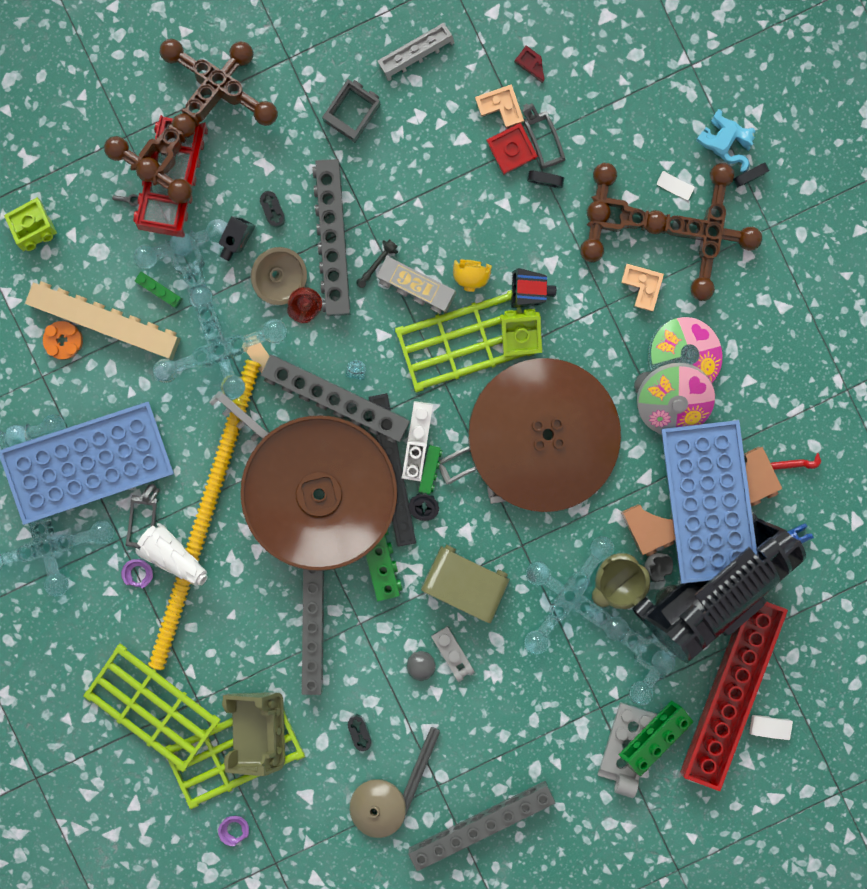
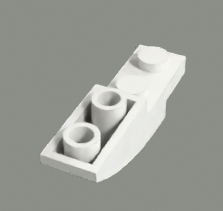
M414 401L402 479L421 481L433 404Z

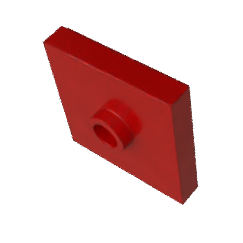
M521 122L486 140L503 175L538 158Z

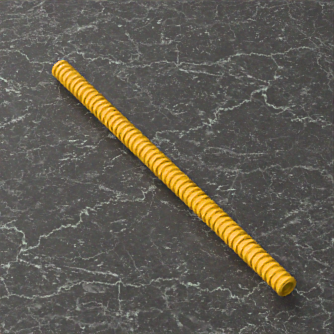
M248 359L245 360L246 365L243 366L244 371H241L242 377L239 378L241 381L237 384L239 387L238 389L236 388L235 391L237 393L234 394L235 399L232 400L245 413L247 412L245 410L246 407L249 406L247 403L251 400L249 399L252 396L251 390H254L253 384H256L255 379L258 378L256 376L259 373L258 368L261 367L260 363ZM232 412L226 418L228 421L225 423L226 428H223L224 434H221L222 440H219L220 446H217L219 450L215 453L217 456L214 457L213 468H210L211 474L208 475L210 478L206 481L208 484L204 487L206 489L203 491L204 497H201L202 502L199 503L200 508L197 509L198 514L195 515L197 518L194 519L195 525H192L193 531H190L191 537H188L189 542L186 543L188 547L185 550L197 561L200 559L198 558L201 555L200 550H203L202 544H205L204 538L207 537L205 534L208 533L209 530L207 528L211 525L209 522L212 521L211 516L214 515L215 504L218 503L216 500L220 497L218 494L221 493L220 487H223L222 481H225L224 476L227 475L226 470L229 469L227 465L230 464L229 459H232L233 447H236L234 443L238 440L236 438L240 434L238 431L241 430L236 427L241 420ZM177 576L175 578L177 581L173 584L175 587L172 588L173 593L170 594L171 599L168 600L169 605L166 606L167 610L164 612L166 616H163L164 622H161L162 627L159 628L160 633L157 634L158 639L155 641L157 644L153 647L155 650L152 651L153 656L150 657L151 662L148 663L151 668L156 670L165 669L164 664L167 663L165 659L169 656L167 653L171 650L169 647H172L171 641L174 640L173 635L176 634L175 630L178 628L176 625L180 622L178 619L181 618L180 613L183 612L182 607L185 606L184 601L187 600L186 595L189 594L187 591L190 590L189 584L191 583Z

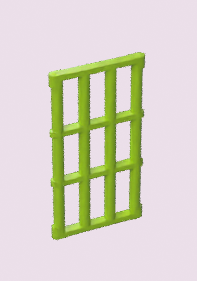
M512 290L508 291L507 294L476 304L475 302L471 303L470 306L442 315L437 314L433 318L405 327L395 328L416 393L423 391L424 388L452 379L457 380L459 377L489 367L494 368L496 365L526 355L527 357L534 355H501L495 358L492 356L490 347L503 343L502 335L487 340L484 329L501 324V319L498 316L481 322L478 311L510 301ZM521 307L516 308V313H522ZM474 312L477 320L476 324L448 333L444 332L442 322ZM438 324L441 335L405 346L402 335ZM480 330L482 342L452 352L450 351L448 340ZM444 342L446 354L411 365L408 353ZM486 349L489 360L456 369L453 359ZM450 361L452 372L417 383L414 375L415 371Z
M121 643L117 645L105 666L83 695L89 702L92 701L116 719L118 724L121 723L146 742L148 747L151 746L171 761L182 773L186 771L196 753L221 720L188 697L187 693L180 691L164 679L155 669H151L131 654ZM118 654L147 675L142 684L113 663ZM108 669L137 690L132 699L103 678ZM151 679L178 698L173 707L146 688ZM98 684L127 705L122 714L93 693ZM141 694L167 713L163 722L136 703ZM182 702L211 723L207 732H204L177 711ZM130 709L157 728L152 737L125 717ZM171 717L201 739L196 747L166 726ZM161 732L190 753L185 762L156 741Z
M284 711V724L289 734L284 735L285 743L293 741L297 750L285 756V765L294 760L298 761L304 758L305 753ZM230 718L219 723L209 736L233 726V719ZM193 735L185 740L192 745L201 739ZM208 736L205 741L208 750L195 755L188 767L211 756L216 767L187 781H183L180 770L168 760L190 810L198 807L200 803L226 791H233V788L259 777L243 775L229 782L225 773L224 763L221 764L217 754L233 747V738L213 747ZM177 743L165 746L172 753L183 749ZM218 774L221 775L224 782L223 785L193 799L191 798L187 788Z

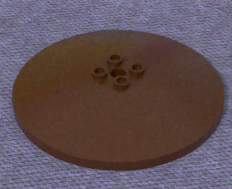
M537 358L519 362L496 375L479 394L471 412L468 428V443L472 461L485 484L504 501L522 509L538 512H554L568 509L582 503L595 494L610 476L618 458L621 442L619 416L614 402L604 386L583 368L567 361L551 358ZM545 429L552 431L553 436L550 440L543 438V431Z
M321 415L291 420L266 435L253 450L246 463L240 491L241 505L246 523L258 543L276 559L290 566L312 571L338 569L350 565L367 555L387 532L397 501V484L392 464L386 452L375 438L361 427L349 421ZM320 489L325 493L323 499L317 500L314 498L313 494L316 490Z

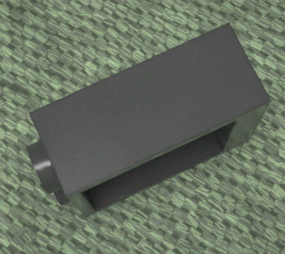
M347 79L322 119L323 122L356 143L381 104L377 94L372 91L368 93L362 89L363 85L358 81L354 80L352 82ZM350 90L372 105L356 130L334 116Z

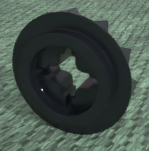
M418 493L411 498L409 511L416 519L429 521L438 515L440 508L438 501L434 499V495L429 496L427 493ZM424 502L427 506L425 512L423 511V507L421 506Z

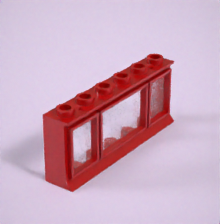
M160 115L159 122L155 123V140L164 130L169 128L168 126L171 125L173 118ZM206 122L199 123L194 134L189 138H185V143L182 142V147L175 157L176 164L167 173V176L173 180L184 179L191 186L196 185V168L200 167L199 155L200 151L204 150L203 137L204 134L208 135ZM169 139L168 142H174L176 139ZM156 151L150 158L155 159L161 165L167 155H162ZM142 181L143 191L138 195L139 208L138 211H135L133 218L138 230L184 238L183 226L184 221H188L187 208L188 204L192 203V196L186 203L178 204L169 198L168 190L160 184L153 186V182L147 183Z

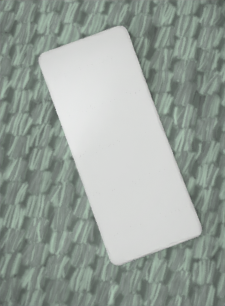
M662 171L657 181L658 186L686 200H689L695 188L665 171Z

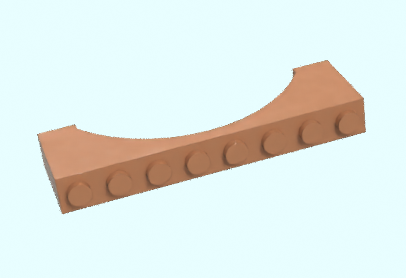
M757 447L744 453L752 507L761 503L760 499L766 496L771 498L778 495V491L782 489V486L763 447ZM639 504L621 512L640 554L649 556L656 553V549L661 546L666 548L674 544L675 535L672 519L655 516L643 510Z

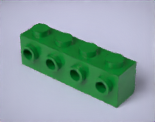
M388 530L381 541L366 555L377 602L400 596V591L403 590L401 580L396 579L395 572H398L396 561L391 559L390 554L394 552L391 542H387L386 535H389Z
M671 700L618 755L633 772L641 777L694 721L680 705Z

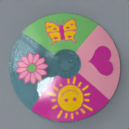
M679 317L661 325L650 340L648 362L652 372L667 364L686 363L701 369L709 377L711 383H713L722 367V347L716 333L706 323L696 318Z

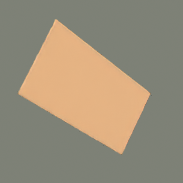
M255 337L242 347L252 361L260 363L261 367L258 369L262 373L269 354L257 337Z

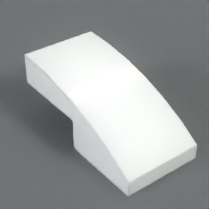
M752 715L749 734L790 740L793 721Z

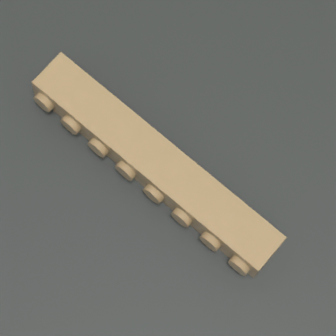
M40 281V284L33 282L25 304L173 360L181 339L176 337V332L168 329L165 332L158 330V325L150 322L144 325L140 323L141 319L130 315L128 319L122 316L123 312L112 308L110 312L104 309L105 305L95 301L92 305L86 303L87 298L79 295L73 298L68 296L69 292L58 288L55 291L50 289L52 286L42 281Z

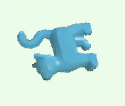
M718 109L711 122L720 131L717 135H712L710 129L706 127L696 141L705 148L712 150L714 154L720 156L729 164L741 162L740 172L744 173L749 169V159L740 154L730 156L728 151L735 140L749 151L751 149L750 146L754 144L753 140L756 131L754 128H742L735 121L724 118L722 111Z

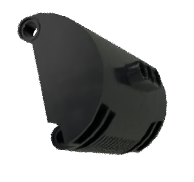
M752 512L757 556L748 547L711 580L682 583L657 605H653L645 597L632 610L662 644L680 660L689 663L720 634L724 636L732 634L766 604L767 599L764 596L806 559V552L800 540L792 537L785 529L757 518Z

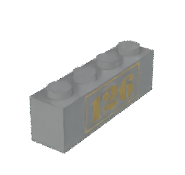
M388 256L376 276L380 280L379 284L390 288V286L396 288V292L404 297L407 294L414 297L413 301L422 306L424 303L430 305V309L438 314H441V312L447 313L457 294L455 290Z

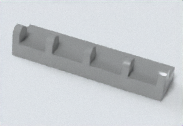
M442 23L377 62L389 82L392 80L391 76L401 70L403 73L406 72V67L416 61L422 63L423 57L434 51L437 54L440 52L439 48L448 43L453 45L455 42L448 28Z
M218 391L209 402L212 406L217 401L221 402L226 407L222 413L225 417L230 412L238 417L241 421L237 424V428L241 429L246 424L255 433L251 437L253 442L258 437L263 439L269 434L222 392Z

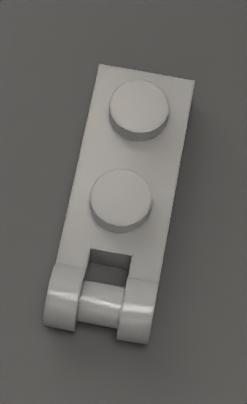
M448 626L431 635L458 682L462 681L466 675L475 673ZM463 663L465 668L459 671L457 666Z

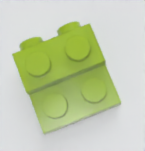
M38 197L4 215L16 245L23 252L25 250H34L38 243L51 241L53 235L57 234L51 219Z
M525 309L524 313H516L514 310H508L504 312V315H500L504 356L542 353L539 311L535 312V309Z

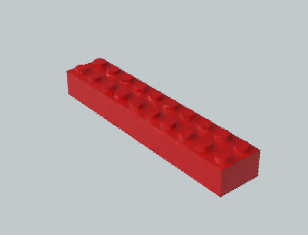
M767 601L760 610L732 633L680 771L685 779L721 791L788 609Z

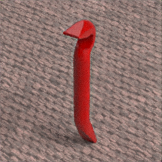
M817 453L814 461L800 459L772 462L771 465L773 470L796 467L815 469L821 464L819 453Z

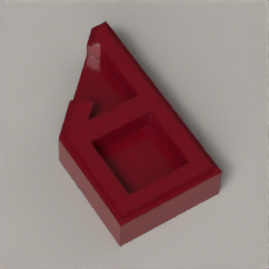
M526 45L514 62L543 83L545 78L542 57Z

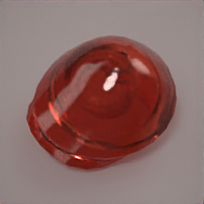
M298 288L289 296L287 313L290 318L299 323H308L321 311L322 299L311 288Z

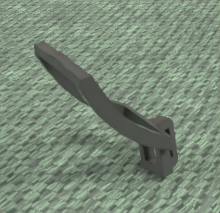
M527 103L523 105L524 109L522 111L526 117L524 124L535 147L541 168L545 169L565 161L560 140L547 111L538 114L532 103L530 105ZM546 119L555 139L560 157L544 163L530 125Z
M148 485L142 496L132 495L126 546L141 548L137 543L130 542L134 503L153 506L151 526L155 527L156 496L160 492L156 485Z

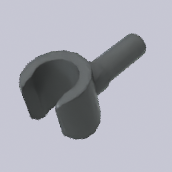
M132 194L129 197L116 195L112 197L113 200L127 202L132 207L138 206V204L131 203L132 198H138L136 194Z

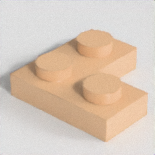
M512 84L475 97L481 117L500 111L505 128L524 122Z
M626 264L621 283L639 288L634 307L651 312L654 311L664 274Z

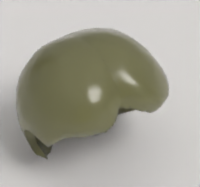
M617 553L607 557L601 563L596 573V587L592 592V600L599 607L632 608L645 598L649 591L650 575L648 570L640 565L632 555L627 553Z

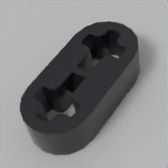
M765 162L737 176L733 181L736 187L739 188L768 173L770 170Z
M530 170L527 181L553 188H563L565 178L555 174Z
M265 191L260 196V203L266 218L273 227H280L285 222V215L275 193ZM266 196L274 197L272 208H270L268 203H264ZM274 210L278 216L281 215L278 223L274 220L271 221L274 218L272 213Z
M361 715L351 716L348 721V729L354 746L359 751H366L370 748L372 742L366 722ZM354 719L357 722L361 721L359 725L360 731H357L356 726H352ZM360 734H362L364 740H368L366 746L358 744L360 742Z

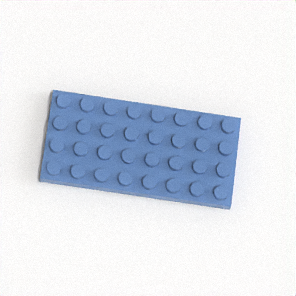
M149 401L0 450V460L23 525L174 474Z
M735 420L661 429L681 584L709 581L748 547L757 556L740 422Z

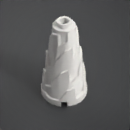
M157 523L158 528L151 526L141 536L137 543L141 548L140 550L136 548V554L140 558L195 586L203 585L208 578L206 575L207 571L184 549L183 545L165 526Z

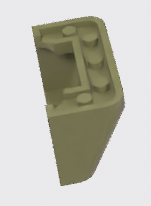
M447 544L445 547L441 546L421 586V590L491 624L510 581V578H507L508 574L499 569L497 572L486 569L455 553L457 549Z
M268 692L223 695L222 706L226 713H232L233 750L228 752L224 758L225 773L267 776L281 770L285 763L284 703L282 694Z

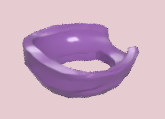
M133 559L123 566L121 576L126 585L141 587L142 589L151 582L153 571L146 561ZM135 566H141L146 571V576L142 582L137 583L133 581L131 571Z
M240 816L226 817L218 828L220 840L228 846H236L237 843L247 838L249 834L247 821ZM232 822H237L242 827L243 834L238 838L231 836L227 831L228 825Z

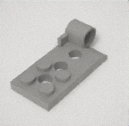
M622 702L619 703L597 775L616 781L614 793L634 798L637 793L640 776L633 772L627 764L625 767H618L616 763L621 758L618 754L624 749L622 748V743L625 740L632 741L657 716V713ZM633 721L637 722V730L629 731L628 724Z

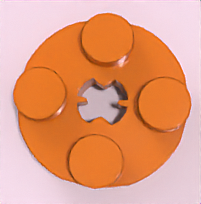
M57 321L47 326L43 335V345L46 352L57 359L66 360L73 358L83 344L80 330L75 325L66 321ZM61 335H65L64 338L67 337V342H64L63 346L60 345L61 343H58Z

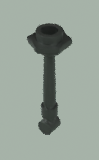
M390 239L387 242L385 240L382 241L383 253L368 271L362 275V278L356 281L360 288L366 286V281L371 278L373 272L388 253H398L396 250L398 246Z

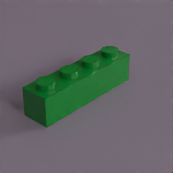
M140 272L135 279L136 283L176 309L183 300V298L143 272Z
M429 445L419 492L430 494L434 491L435 485L432 484L433 480L436 481L437 477L435 471L439 469L440 462H438V458L441 457L443 451L440 450L441 447Z

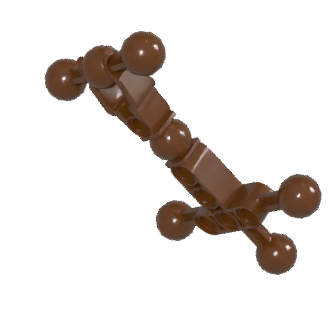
M172 38L163 41L159 51L161 58L170 64L180 63L195 74L196 81L201 85L187 101L186 108L182 109V113L177 114L173 118L171 125L168 126L169 128L164 130L156 140L150 139L139 153V156L131 152L128 142L119 136H112L106 140L104 144L106 156L111 160H124L130 164V170H136L137 176L142 181L147 183L153 182V186L157 184L163 186L168 190V196L173 202L182 204L189 201L193 192L192 186L184 179L173 180L167 176V173L176 164L175 157L182 147V142L185 143V138H189L194 134L196 127L206 118L221 98L232 105L242 104L254 112L253 116L260 125H272L278 117V110L272 102H258L243 92L241 83L231 77L239 66H246L253 59V49L247 42L239 41L231 46L229 51L230 59L220 70L207 60L200 59L196 61L184 53V48L178 40ZM216 81H223L220 84L215 83ZM232 91L238 92L237 94H231ZM205 95H210L209 98H203ZM195 109L199 110L196 113H192V111ZM169 139H176L174 142H168ZM156 151L162 155H167L161 165L155 159L150 158Z
M601 163L593 171V178L598 185L596 196L591 197L593 202L586 210L588 220L590 221L586 225L590 227L588 239L580 247V254L587 262L595 263L604 255V246L600 242L602 229L619 232L623 228H641V230L645 229L651 234L667 233L671 236L701 240L699 246V256L702 258L699 277L692 282L690 290L696 300L706 301L713 296L715 286L710 277L713 259L719 254L721 240L739 242L740 246L748 251L757 249L762 243V233L753 226L745 227L741 231L724 228L726 208L723 205L725 189L734 179V170L726 163L716 164L711 169L710 179L714 184L711 206L706 210L704 220L678 215L670 217V214L665 215L659 210L644 212L641 209L628 206L625 200L607 198L609 186L617 179L616 168L610 163ZM609 206L621 209L622 213L619 216L620 224L607 223L611 215ZM712 209H717L720 216L714 217L711 213ZM632 215H639L641 223H634ZM671 221L678 223V230H673L670 227ZM690 224L697 226V233H692L689 230ZM709 228L716 230L715 237L709 235ZM706 246L713 249L712 256L705 253Z

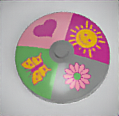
M671 363L657 368L644 379L637 394V408L643 422L659 434H661V429L703 424L711 415L715 405V391L709 377L698 367L686 363Z

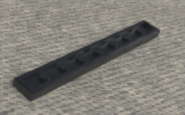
M388 393L369 397V401L391 411ZM385 419L382 423L383 428L390 430L392 422L389 419ZM379 432L376 435L377 442L382 446L392 464L397 484V501L392 518L397 547L415 544L416 538L409 511L405 481L402 479L403 471L397 441L396 443L390 442L385 439L386 435Z

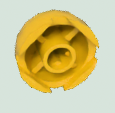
M455 260L453 276L455 281L464 287L463 290L474 292L475 288H482L487 284L492 266L486 263V267L481 266V262L473 260H460V263Z

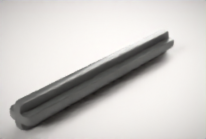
M431 727L403 793L406 803V814L440 734V730L435 727Z

